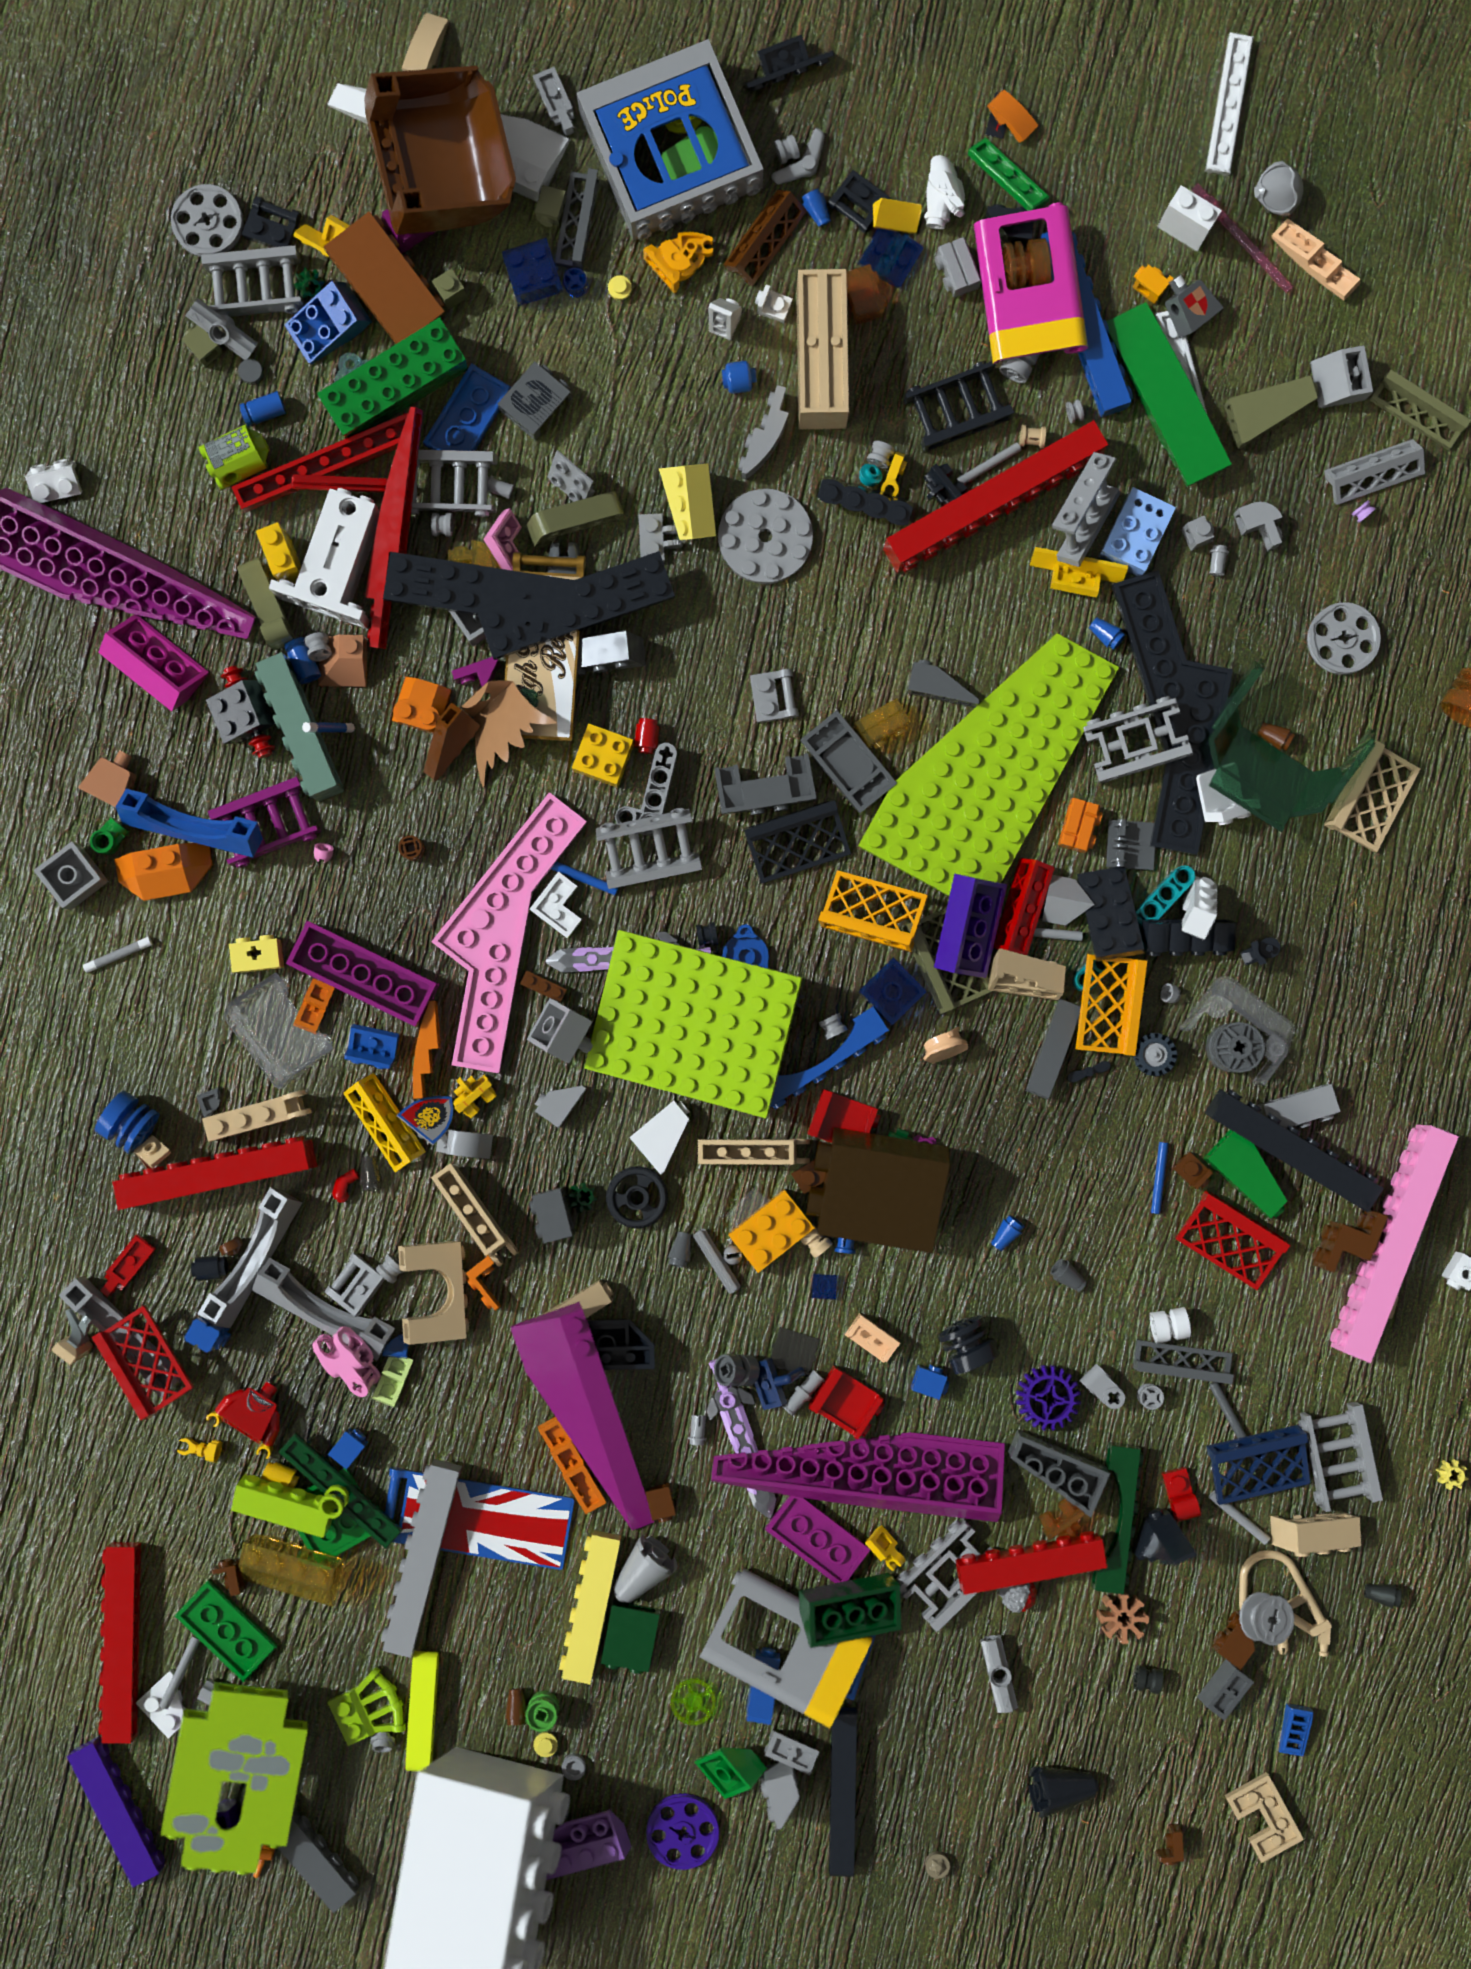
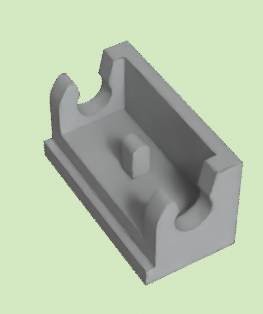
M772 1729L769 1735V1743L764 1749L765 1755L810 1775L819 1751Z

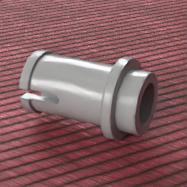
M491 475L487 481V494L491 492L509 499L514 485L494 479V476Z
M1213 545V549L1210 550L1212 559L1209 575L1224 576L1226 555H1229V551H1227V546Z
M691 1415V1433L688 1436L690 1445L703 1446L704 1441L707 1440L704 1437L707 1416Z

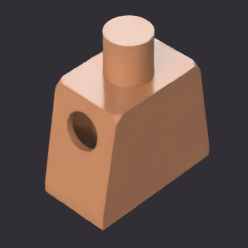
M119 750L113 763L101 757L78 788L116 807L125 789L132 790L136 780V774L126 770L132 756Z

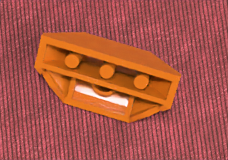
M182 843L142 850L114 859L118 882L143 901L190 893L213 866L210 847L198 843Z

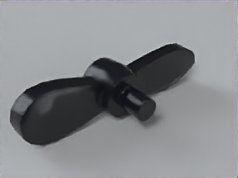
M1102 1061L1093 1067L1088 1066L1084 1070L1071 1072L1068 1074L1067 1080L1077 1082L1086 1076L1091 1077L1094 1073L1105 1072L1110 1069L1111 1064L1107 1061Z

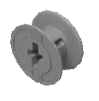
M1256 1592L1249 1595L1243 1602L1239 1621L1247 1637L1254 1641H1262L1268 1645H1278L1290 1636L1294 1627V1614L1292 1607L1284 1598L1271 1596L1266 1592Z

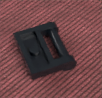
M852 170L831 197L827 206L832 210L836 209L859 226V230L865 234L873 224V204L880 198L890 199V197L856 171ZM845 196L865 211L868 216L864 219L840 200Z
M256 195L253 199L252 209L242 236L270 248L291 246L294 232L297 230L301 220V212L294 209L290 211L264 201V198ZM261 211L289 220L288 226L261 217Z

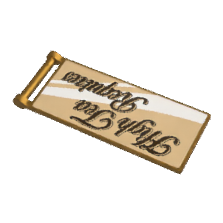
M519 552L513 553V571L570 580L584 577L585 556L568 558L522 555ZM521 566L576 567L577 572L576 574L521 571ZM580 631L506 656L505 681H513L520 693L532 706L557 722L555 724L529 723L533 733L520 729L523 739L572 741Z

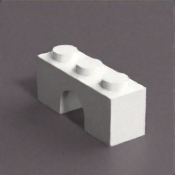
M1195 876L1194 882L1190 885L1183 899V910L1186 911V914L1182 920V931L1205 940L1217 916V884L1211 879Z

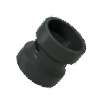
M1137 1665L1133 1678L1134 1690L1143 1691L1144 1689H1149L1151 1693L1160 1694L1163 1684V1671L1154 1668L1150 1672L1145 1666Z

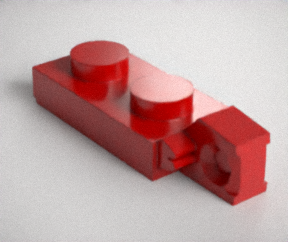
M136 1234L106 1271L107 1274L104 1278L108 1281L100 1291L108 1297L117 1288L123 1290L157 1248L141 1235Z

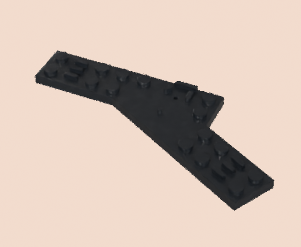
M659 551L576 580L390 552L383 594L384 601L478 615L494 660L675 598Z
M1157 570L1114 583L1112 589L1148 705L1157 704L1156 700L1166 696H1170L1171 699L1176 698L1180 714L1169 717L1174 736L1179 738L1187 735L1193 752L1192 756L1165 764L1150 847L1196 856L1198 855L1204 824V814L1196 777L1199 774L1213 770L1215 767L1233 669L1186 660L1160 573ZM1171 708L1152 713L1156 728L1166 725L1163 712L1169 711ZM1169 734L1159 737L1163 752L1182 746V743L1172 746Z

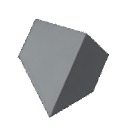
M1052 875L1042 921L1066 926L1092 907L1094 903L1075 879Z

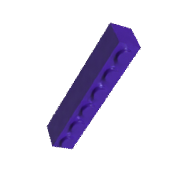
M100 1736L73 1749L67 1758L132 1887H135L158 1875L165 1866V1860L162 1852L159 1849L157 1850L153 1842L154 1838L151 1830L146 1828L142 1821L143 1816L140 1808L135 1806L131 1799L130 1788L126 1784L124 1785L120 1777L121 1772L118 1765L113 1763L109 1755L110 1750L107 1743H102Z

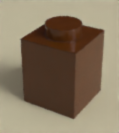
M670 1482L646 1488L645 1493L652 1521L658 1520L661 1523L671 1520L672 1516L676 1515V1507Z

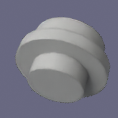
M379 1732L371 1738L370 1743L373 1745L372 1749L374 1751L385 1753L392 1750L395 1739L387 1732Z

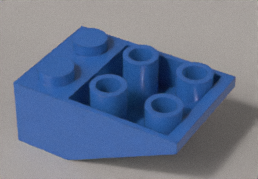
M332 280L285 324V327L307 362L313 364L355 338L372 321L348 283Z

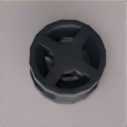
M710 922L707 926L696 925L699 948H704L708 944L718 945L715 922Z

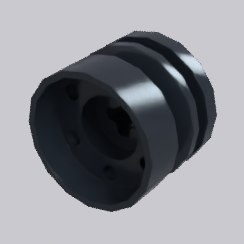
M983 1315L967 1317L954 1322L937 1335L940 1342L948 1341L942 1346L944 1351L956 1350L948 1358L955 1374H962L992 1361L1000 1354L993 1338H981L989 1331L988 1326L979 1327L985 1323Z

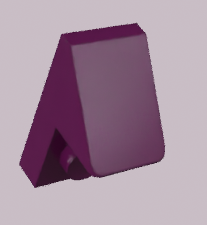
M493 657L452 670L451 672L457 684L467 685L474 682L476 677H479L483 687L488 681H493L500 662L499 659L494 660Z

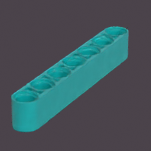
M1183 865L1172 870L1135 909L1140 933L1142 920H1158L1194 882L1195 872L1191 867ZM1179 871L1186 873V883H1181L1177 879ZM1163 888H1167L1171 892V898L1168 901L1161 897V890ZM1147 905L1152 906L1155 910V915L1152 918L1147 917L1144 912ZM1093 960L1092 970L1098 976L1105 969H1098L1095 964L1096 960ZM1086 962L1074 974L1072 979L1075 989L1082 992L1083 986L1079 982V977L1085 974ZM1096 982L1092 987H1090V990L1093 989L1098 983Z

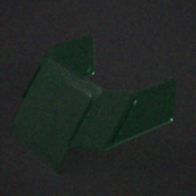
M1260 658L1258 662L1254 661L1227 699L1212 726L1214 730L1209 737V746L1216 772L1209 782V786L1282 832L1289 817L1293 818L1323 812L1329 803L1332 804L1374 748L1375 733L1373 729L1369 728L1341 767L1313 772L1241 726L1238 706L1264 670L1265 660Z

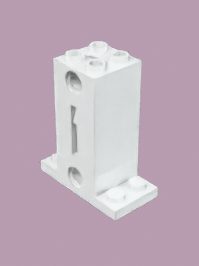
M330 488L295 587L292 582L280 579L279 582L271 580L269 589L278 599L368 629L370 619L365 615L366 612L361 610L362 607L352 603L374 542L380 511L371 498L366 496L357 498L351 496L352 493L343 488H338L337 490Z

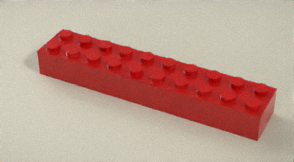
M1093 420L886 538L883 550L897 574L901 571L907 573L917 566L916 563L922 559L926 562L937 555L936 551L943 547L947 550L958 543L957 539L963 536L966 538L971 537L978 532L977 528L984 524L986 527L992 525L999 520L998 516L1006 513L1009 515L1013 513L1022 502L1030 503L1040 496L1038 493L1046 489L1049 492L1060 485L1059 481L1066 477L1068 480L1080 474L1079 470L1086 466L1093 452L1104 454L1108 443Z

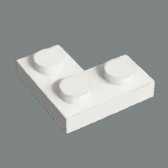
M558 872L531 906L530 910L568 939L582 921L581 918L564 906L578 886Z

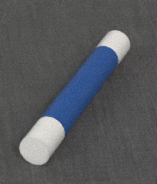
M305 722L302 727L304 732L352 733L355 729L352 723Z

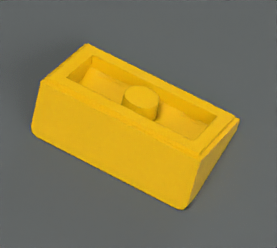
M880 198L873 204V227L915 234L917 233L922 205Z

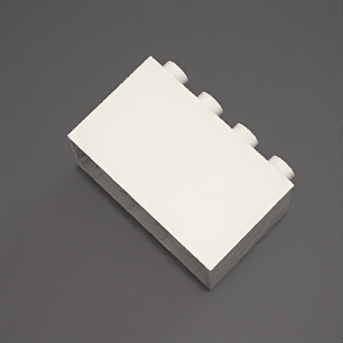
M455 1747L418 1772L385 1969L540 1968L545 1945L544 1942L536 1940L538 1924H544L547 1921L553 1902V1894L544 1891L547 1873L553 1874L555 1872L561 1855V1844L553 1842L555 1824L561 1825L569 1807V1795L561 1792L562 1774Z

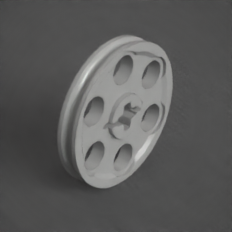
M203 184L189 188L179 196L171 212V226L175 237L188 252L201 257L203 254L228 252L239 241L243 231V214L237 201L228 191L219 186ZM199 194L204 197L200 205H193L191 202L195 195ZM218 197L227 198V203L222 208L215 206V201ZM183 213L190 215V220L186 224L178 223V217ZM208 217L211 224L206 225L204 218ZM228 218H235L237 220L234 228L228 229L225 227L224 223ZM196 234L200 237L196 245H189L187 243L190 235ZM214 237L223 238V243L220 247L215 248L211 246V240Z
M1346 602L1336 603L1323 609L1311 622L1307 634L1308 649L1314 661L1324 670L1340 675L1352 674L1366 667L1377 655L1381 641L1380 629L1373 615L1357 604ZM1341 609L1345 612V621L1339 622L1334 618L1335 610ZM1358 618H1364L1368 622L1366 630L1357 628L1356 620ZM1318 624H1323L1327 627L1328 632L1326 636H1320L1316 633L1315 629ZM1342 633H1344L1345 637H1352L1345 644L1342 640H1335ZM1362 641H1368L1371 644L1372 650L1370 653L1361 651L1360 643ZM1322 647H1327L1331 650L1332 655L1330 659H1323L1320 656L1319 651ZM1343 656H1350L1353 659L1354 664L1351 668L1343 666Z

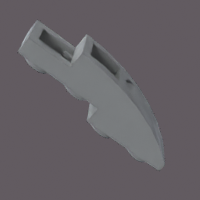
M777 385L775 392H770L767 406H770V411L768 415L764 414L760 427L762 429L754 428L753 435L748 434L745 448H748L746 457H741L738 468L739 471H742L741 479L747 480L767 461L783 435L789 414L788 412L781 411L786 395V387Z

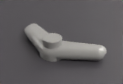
M819 128L814 129L803 158L774 172L771 176L772 180L776 184H783L815 175L825 138L824 132Z

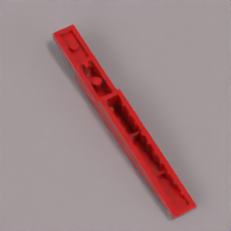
M410 407L398 442L374 538L366 589V598L374 599V604H372L370 609L372 625L367 635L369 647L386 649L392 602L384 601L383 594L390 552L403 554L407 552L423 410L416 407Z

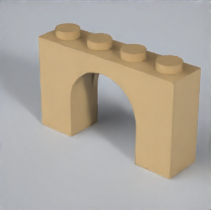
M447 1241L398 1246L400 1270L434 1269L444 1277L448 1288L446 1301L436 1313L428 1316L402 1318L404 1343L411 1345L466 1339V1332L469 1331V1322L465 1318V1308H467L468 1301L463 1289V1284L466 1283L465 1270H462V1260L465 1258L464 1247L461 1246V1242Z

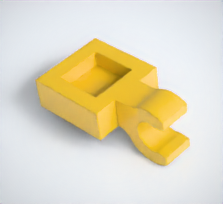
M896 451L887 478L881 486V491L884 492L887 485H892L894 487L893 496L898 494L899 484L896 479L898 474L903 476L906 468L905 454Z
M883 1525L877 1527L865 1542L880 1561L886 1559L885 1563L892 1571L897 1565L901 1567L906 1561L904 1556L895 1549V1546L898 1544L897 1541Z

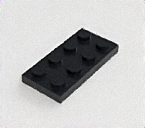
M1114 867L1077 874L1079 885L1094 903L1092 907L1085 911L1096 962L1143 954L1144 946L1125 867Z

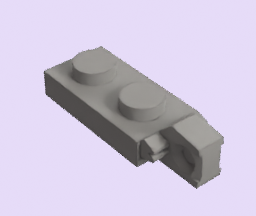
M555 67L533 75V80L551 121L554 122L555 126L561 125L565 136L573 134V125L570 121L575 118L573 108Z

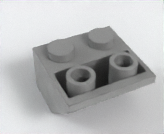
M1365 346L1341 349L1310 362L1313 380L1318 386L1317 401L1319 408L1364 401L1373 392Z
M781 1762L766 1765L767 1769L764 1775H761V1788L764 1799L769 1797L767 1799L768 1816L770 1822L775 1821L777 1830L782 1829L799 1799L795 1770Z

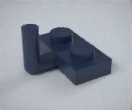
M772 1357L759 1360V1377L754 1384L763 1410L787 1404L782 1385L790 1384L805 1375V1370L802 1367H798L786 1375L778 1376Z

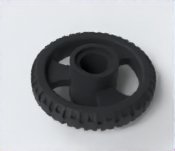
M634 1166L620 1171L613 1177L607 1189L606 1202L609 1212L617 1222L629 1228L640 1229L653 1225L662 1217L668 1204V1190L665 1182L656 1172L646 1167ZM637 1175V1185L630 1187L626 1194L616 1192L618 1184L624 1178ZM651 1182H655L659 1189L660 1202L658 1208H654L648 1203L650 1195L646 1188ZM634 1191L642 1192L644 1201L640 1204L633 1203L631 1201V1193ZM627 1204L633 1210H641L643 1220L629 1219L623 1216L618 1209L620 1206Z

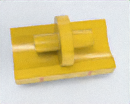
M485 1074L477 1081L473 1076H470L466 1081L459 1077L456 1081L460 1086L454 1090V1093L459 1097L453 1101V1104L459 1114L463 1112L472 1118L480 1110L473 1102L481 1096L486 1103H489L497 1095Z

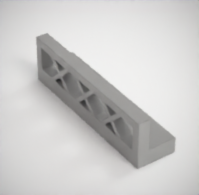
M1411 439L1324 470L1325 479L1332 485L1334 503L1338 505L1425 474L1424 449ZM1417 460L1416 469L1405 470L1411 461ZM1391 468L1397 469L1391 478H1382L1387 470ZM1366 477H1375L1370 485L1361 486ZM1346 484L1352 485L1346 494L1340 495L1341 486Z

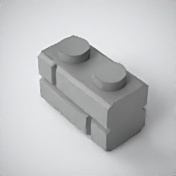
M965 237L939 246L935 262L938 270L942 269L945 278H943V283L946 291H951L955 298L980 288L982 281Z

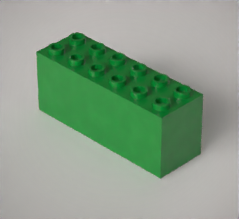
M439 317L324 388L317 395L346 439L384 423L460 376L468 368L465 357Z

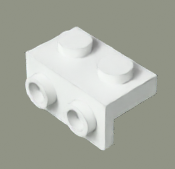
M67 459L55 461L52 466L45 467L44 464H39L31 467L25 478L33 500L43 503L81 494L82 489L75 472V461L68 462Z

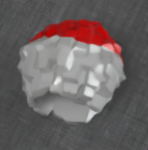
M1031 1582L1000 1588L999 1595L1003 1599L1002 1603L1008 1609L1019 1613L1025 1612L1028 1608L1035 1605L1037 1590L1035 1584Z

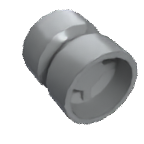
M1040 354L1003 360L999 371L1012 381L1026 383L1032 372L1031 366L1035 365Z

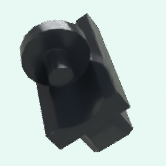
M936 463L923 477L927 482V488L931 491L926 496L929 501L936 498L940 504L943 502L946 505L967 491V487L963 482L958 481L953 484L949 478L952 476L953 470L948 463L938 466Z
M1273 937L1265 938L1262 941L1258 938L1250 943L1252 947L1242 950L1240 954L1246 966L1257 961L1259 965H1263L1268 962V958H1274L1279 954L1281 946L1279 941Z

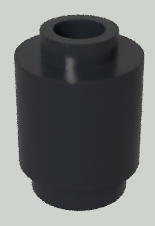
M220 1255L196 1257L195 1262L191 1263L192 1277H196L197 1281L222 1279V1276L228 1275L227 1258Z

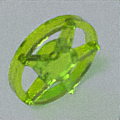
M689 1678L683 1680L672 1692V1712L684 1724H702L712 1716L715 1710L716 1698L714 1691L708 1683L701 1679ZM690 1683L700 1684L707 1690L701 1693L693 1691ZM687 1684L688 1693L685 1697L675 1698L677 1691ZM708 1693H710L712 1698L710 1711L702 1705L703 1698ZM675 1703L684 1704L687 1710L686 1718L677 1712ZM700 1710L707 1714L699 1720H688L692 1712Z

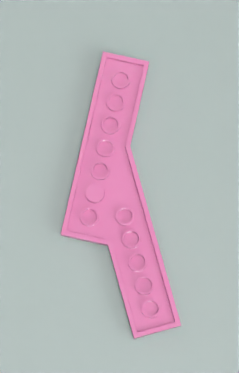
M550 792L432 940V943L469 971L452 1065L500 1073L532 892L587 823L586 820Z

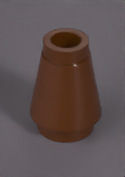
M1263 722L1257 734L1278 750L1283 749L1287 751L1295 736L1294 733L1290 732L1291 729Z
M523 1688L509 1689L505 1712L507 1725L526 1724L527 1706Z

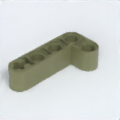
M612 491L539 511L531 516L527 523V528L534 547L542 548L553 543L558 536L618 520L624 516V511L617 492Z
M258 557L237 566V570L262 625L260 626L262 635L268 646L275 651L284 647L287 642L295 639V636L279 599L269 589L271 581L261 559Z

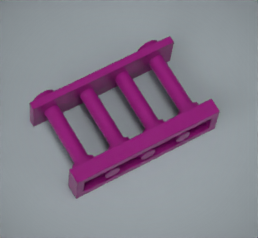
M291 778L208 811L211 820H233L232 816L241 813L242 816L245 815L246 819L257 822L254 814L255 808L264 805L269 811L279 840L266 844L263 838L253 858L234 853L235 857L226 860L228 865L241 868L249 865V860L300 840L308 842L317 838L316 834L321 833V829L316 825L310 827L298 796L300 794L299 790H302L300 784L302 780L300 778ZM284 796L289 798L301 831L289 836L276 805L277 799Z

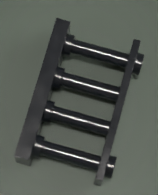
M986 361L978 362L972 369L922 388L920 386L912 387L907 391L904 397V404L907 405L914 402L926 432L920 444L924 453L1012 419L1014 411L1011 404L1005 407L1003 404H1000L989 373H992L995 367L993 361L988 363ZM979 377L992 407L989 413L983 415L978 412L967 384L968 381ZM957 385L970 416L967 421L962 423L956 421L945 390ZM934 394L938 398L948 424L946 429L941 431L934 429L923 398Z

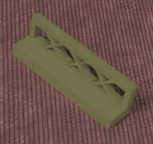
M1390 370L1384 376L1369 399L1447 450L1451 449L1460 433L1467 428L1471 421L1393 370ZM1383 387L1392 393L1393 401L1385 402L1378 397ZM1407 402L1411 404L1413 413L1404 414L1401 412L1399 403ZM1428 415L1431 417L1433 426H1423L1419 416ZM1447 427L1454 432L1449 442L1441 437L1439 428Z

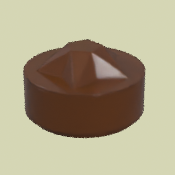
M236 1237L219 1246L218 1249L222 1256L225 1254L233 1256L239 1253L244 1243L241 1237Z

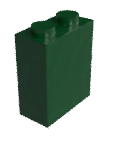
M613 1600L601 1664H606L607 1668L618 1670L620 1667L627 1668L634 1674L649 1673L660 1609Z

